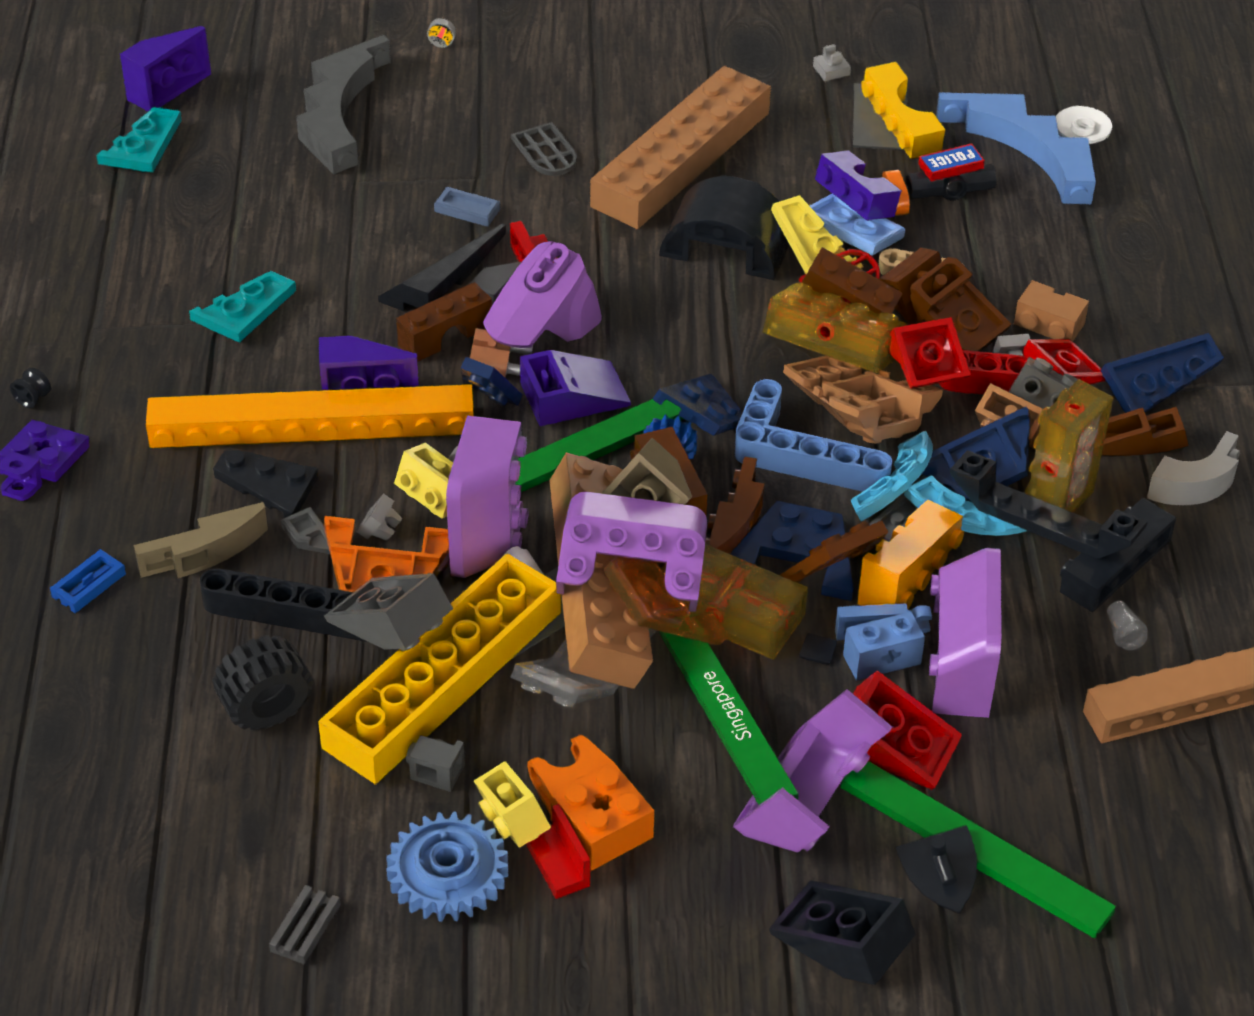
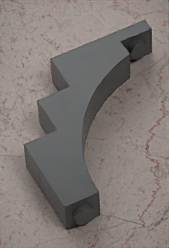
M384 35L311 62L313 86L304 89L306 112L296 116L298 139L333 175L358 165L357 141L351 136L343 120L355 96L365 86L375 80L374 69L391 63L389 39Z

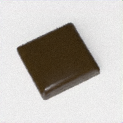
M449 553L434 573L437 580L450 564Z

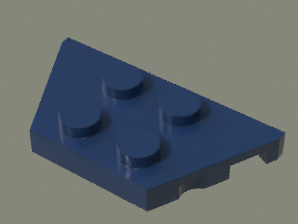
M711 373L660 388L653 397V400L660 405L665 400H668L681 408L678 413L680 417L696 424L713 436L737 428L743 413Z
M1027 406L934 450L922 475L927 477L932 475L943 486L964 496L965 501L969 502L972 501L950 474V468L967 450L997 462L996 482L1008 486L1027 477L1030 441V413Z

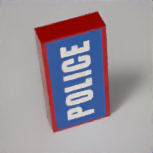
M972 144L919 156L918 165L930 181H936L984 169L985 160Z

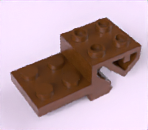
M920 248L879 278L882 282L903 293L895 309L910 325L952 317L962 350L981 352L995 341L998 336L1008 331L1012 325L969 281L973 274L957 258L947 257L942 261L939 251Z

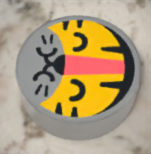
M442 18L432 21L427 31L429 41L437 47H448L452 44L456 35L454 25L449 20Z

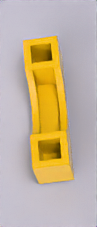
M897 62L865 68L864 81L861 83L862 93L865 97H868L874 106L875 112L885 121L887 129L893 132L898 139L900 148L906 151L910 159L942 151L945 128L934 113L917 111L902 103L905 101L908 77Z

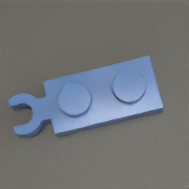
M907 604L837 607L836 639L845 640L847 627L907 612H912L922 632L927 633L930 632L929 620H932L930 606L922 605L908 610Z

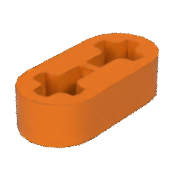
M884 171L882 177L901 190L895 216L908 215L910 199L900 171Z

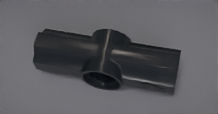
M984 164V169L936 181H930L924 172L911 173L905 177L909 199L943 195L946 200L955 201L962 198L966 192L996 188L997 182L993 164Z

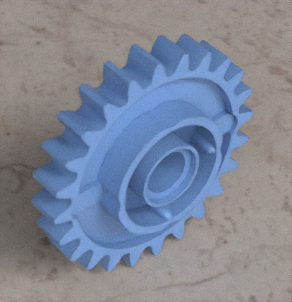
M438 812L435 821H431L428 817L423 816L422 826L412 822L409 823L410 833L399 832V843H391V854L387 855L386 868L392 894L398 893L399 904L409 902L411 913L420 908L423 909L424 919H427L432 913H437L439 922H442L446 914H451L454 921H458L460 912H465L469 917H473V907L477 906L482 910H486V899L496 901L498 899L497 889L505 888V877H508V852L504 850V840L496 839L495 828L485 831L484 820L472 824L470 814L463 820H458L456 812H453L449 819H444L441 812Z

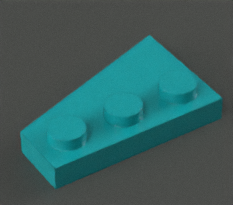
M153 107L132 125L131 132L125 137L118 136L113 141V147L108 151L102 150L96 155L98 164L142 172H154L182 121L181 111Z
M269 271L241 285L240 291L228 297L222 294L214 298L213 304L204 309L198 306L190 310V320L240 343L296 291L295 281Z

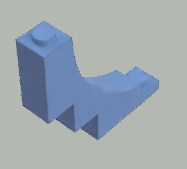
M939 93L936 114L939 122L965 123L966 132L997 140L1022 152L1041 166L1050 176L1059 191L1062 204H1092L1096 181L1088 138L1059 137L1056 116L1027 115L1024 94Z

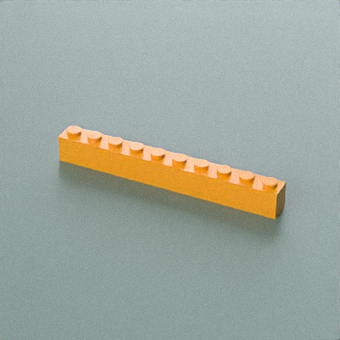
M472 384L148 398L146 429L150 448L461 435L467 415L474 416Z

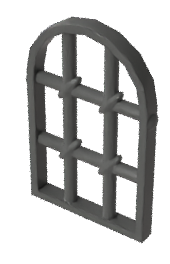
M552 122L511 134V140L530 165L539 173L551 176L563 175L570 172L576 166L577 155L574 149ZM551 129L557 137L551 139L544 131ZM540 133L545 141L534 142L530 135ZM525 137L531 145L523 147L518 138ZM561 141L568 151H559L553 143ZM550 146L555 154L545 156L539 147ZM535 150L541 159L534 161L527 151ZM571 154L573 161L569 164L564 156ZM560 159L565 167L555 169L550 161ZM538 164H546L549 169L543 168Z

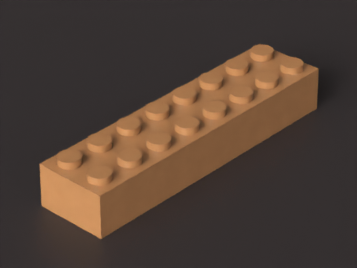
M726 66L720 68L590 179V207L639 229L769 114L771 86Z
M566 452L549 480L558 565L563 530L571 499L581 492L602 494L623 469L590 460L585 456H577ZM596 553L594 573L591 579L585 584L578 586L565 584L564 595H562L569 670L572 673L635 689L653 662L639 559Z

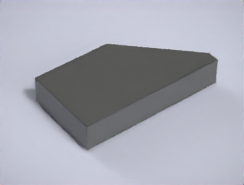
M521 262L485 267L469 284L475 282L492 298V303H494Z
M311 507L281 520L283 530L296 548L330 554L324 524Z

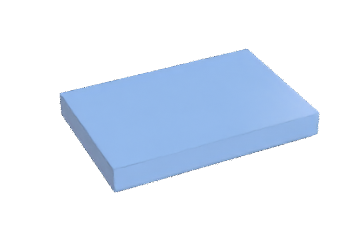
M830 194L809 205L825 223L824 228L832 236L836 235L840 240L872 256L904 238L906 230L904 227L886 218L867 221L834 194Z

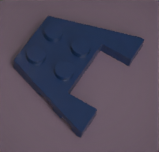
M776 501L723 561L722 574L731 576L735 570L740 569L747 572L752 579L760 555L799 563L809 557V551L821 545V542L838 533L840 536L845 534L842 514ZM848 557L824 568L827 571L822 584L821 595L848 601L852 600L853 583Z

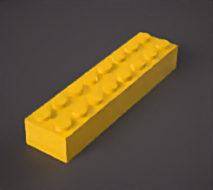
M506 553L450 603L453 610L443 617L444 622L439 627L426 631L419 637L420 642L413 648L406 651H401L400 649L396 651L318 721L321 748L376 785L406 757L412 742L416 743L420 735L428 737L561 613V594H557L555 581Z

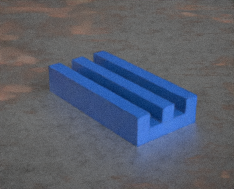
M100 549L50 587L51 596L55 600L60 599L62 605L65 607L69 605L71 611L77 613L126 574L125 566Z

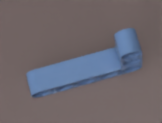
M764 379L755 383L736 428L734 456L737 461L743 463L744 456L757 458V468L862 492L886 475L891 476L892 458L886 452L775 427L780 416L782 387L777 381L771 379Z

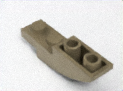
M261 502L198 518L199 529L134 545L141 578L175 569L177 578L185 577L213 567L243 551L268 530L264 503Z

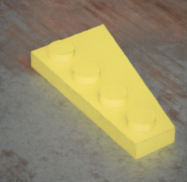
M800 195L773 204L771 211L805 273L808 272L822 247L835 255L845 251L842 248L843 243L836 235L832 236L824 228L825 223ZM850 255L844 257L847 262H853L857 259L856 257L852 259ZM861 263L855 265L862 270L863 265ZM835 296L825 302V304L831 307L843 303L844 300L841 296Z

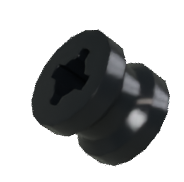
M28 368L23 372L22 379L13 381L9 388L13 398L19 404L26 408H33L38 404L39 397H44L51 391V383L38 369Z

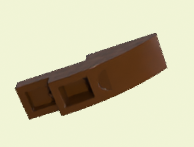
M744 456L741 469H735L732 488L736 489V492H729L728 501H719L717 513L710 514L707 533H710L711 536L710 538L706 537L704 558H707L706 572L713 573L721 568L723 561L759 521L763 508L765 483L756 482L757 458Z

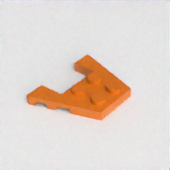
M325 516L324 530L339 590L355 592L371 578L435 573L449 552L448 529L425 527L422 551L412 552L352 545L355 519Z

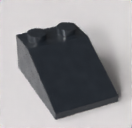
M811 880L769 928L772 936L839 976L875 985L916 935L903 899Z

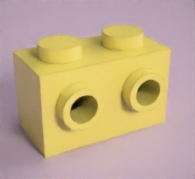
M427 443L420 444L403 452L394 484L404 490L408 496L427 507L434 515L443 519L447 517L446 492L453 462Z
M506 761L474 780L483 797V800L479 802V806L487 819L493 821L503 839L510 836L520 848L551 828L533 793Z

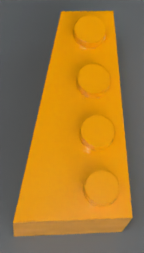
M927 500L907 518L905 527L899 525L893 530L889 542L883 539L877 544L876 551L878 552L875 555L868 552L863 557L857 604L861 606L907 604L909 609L918 590L923 591L926 588L935 569L939 570L944 565L949 551L952 548L957 549L964 537V531L961 530L963 516L933 501Z

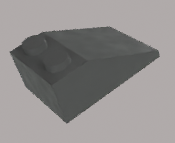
M434 573L377 577L368 580L325 614L324 617L327 622L384 650L400 649L401 651H406L416 646L420 642L419 637L426 631L439 627L444 622L443 617L451 612L453 607Z

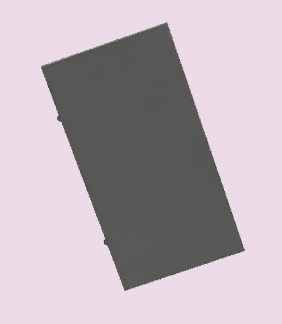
M854 83L853 147L904 150L900 148L898 139L893 132L887 129L882 117L875 112L874 106L868 97L863 95L861 83ZM906 89L905 101H903L902 103L907 106L908 100Z

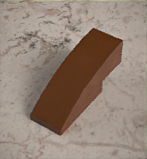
M1177 407L1147 416L1144 409L1140 408L1081 426V431L1088 437L1087 449L1091 454L1110 456L1147 455L1189 446Z

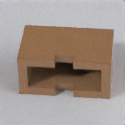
M1032 280L1017 301L1014 325L1052 339H1070L1073 342L1085 324L1089 301L1069 293L1062 296L1054 293L1055 288Z

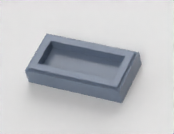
M446 187L434 203V209L437 213L488 227L500 211V201Z

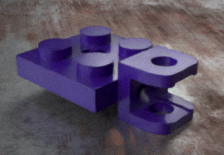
M31 420L0 451V474L8 475L1 485V494L24 501L32 497L42 487L41 478L57 482L90 447L89 436L44 422ZM15 487H24L22 490H14Z

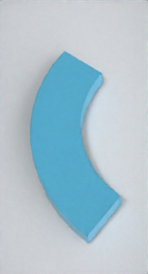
M923 431L899 444L898 457L894 462L896 469L891 476L886 475L880 478L868 489L852 498L851 503L860 521L872 516L893 502L923 473L933 452V444L927 431Z
M932 475L911 485L904 492V496L917 508L927 500H930L962 515L961 530L965 532L1000 536L1027 531L979 511L972 502L965 501L964 496L949 490Z

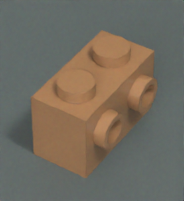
M991 383L975 409V413L981 423L980 427L982 428L1027 406L1030 413L1029 447L1035 450L1052 423L1048 411Z

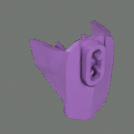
M548 241L538 244L517 267L492 305L483 323L488 334L496 342L511 347L531 348L545 330L558 335L566 342L580 339L601 322L602 315L594 284L586 273L580 254L569 250L562 243Z

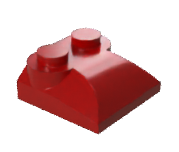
M952 317L896 327L891 330L890 353L900 363L910 389L970 377L971 374Z
M1028 339L1023 348L1025 357H1031L1034 360L1038 357L1046 360L1053 366L1052 370L1063 376L1064 374H1070L1080 380L1082 383L1080 386L1106 381L1100 371L1102 368L1070 339Z

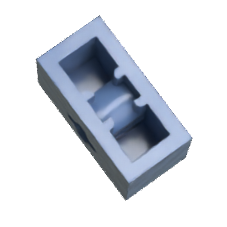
M907 612L847 627L843 656L853 676L858 681L868 678L877 670L885 674L920 665L925 636L912 612Z

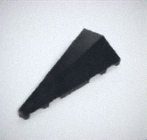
M500 224L379 295L378 302L404 311L408 305L419 308L443 297L454 283L462 285L506 235V224Z

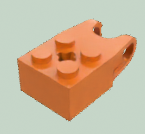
M578 735L570 739L572 742L571 751L576 760L574 764L567 767H556L544 759L535 757L529 760L527 765L531 781L550 813L551 821L552 806L559 804L590 858V870L592 871L654 838V809L606 754L588 738Z

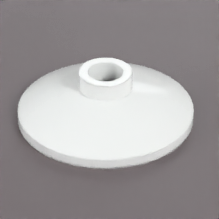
M1073 106L1063 109L1056 115L1058 133L1062 137L1088 138L1089 144L1105 140L1112 130V123L1109 117L1091 107Z

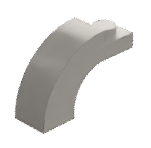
M1226 431L1213 453L1198 461H1180L1164 456L1152 474L1147 499L1170 505H1195L1211 501L1225 493L1233 484L1239 462L1237 459L1240 450L1235 449L1239 436Z

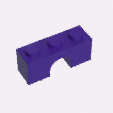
M850 151L821 154L815 177L818 183L867 221L895 216L901 194L899 188L884 177L869 178L863 176L866 163Z

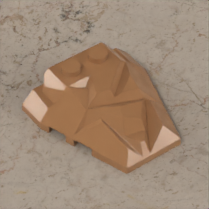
M822 356L784 365L783 373L817 404L823 405L848 430L862 436L863 440L869 443L877 444L881 443L884 439L901 438L903 434L917 431L921 426L923 413L932 411L941 399L943 392L942 389L933 385L910 389L907 380L899 382L890 380V372L880 370L879 375L869 371L863 374V365L830 356Z

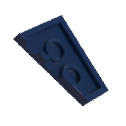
M469 357L465 358L461 366L463 385L472 384L473 389L489 395V400L501 406H506L507 402L516 406L519 405L523 394L492 366Z

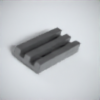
M305 885L270 941V952L305 964L340 907V898L334 895L328 898L326 897V892L321 890L314 893L312 887ZM311 902V904L309 905L308 909L306 910V912L304 913L303 917L301 918L300 922L298 923V925L296 926L295 930L293 931L292 935L290 936L289 940L287 941V943L285 944V946H283L284 943L286 942L287 938L289 937L290 933H291L292 930L294 929L295 925L297 924L298 920H299L300 917L302 916L303 912L305 911L306 907H307L308 904ZM320 906L324 907L299 951H295V947L302 936L305 935Z

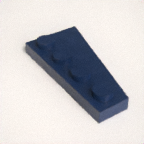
M1206 333L1106 363L1100 371L1124 413L1143 408L1146 413L1218 366L1224 357L1211 335Z

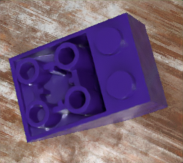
M554 350L520 356L521 386L539 426L631 406V401L611 361Z

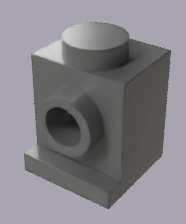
M420 735L416 743L412 742L406 754V763H409L410 779L451 792L465 766L464 742L457 740L455 745H451L441 739H432Z

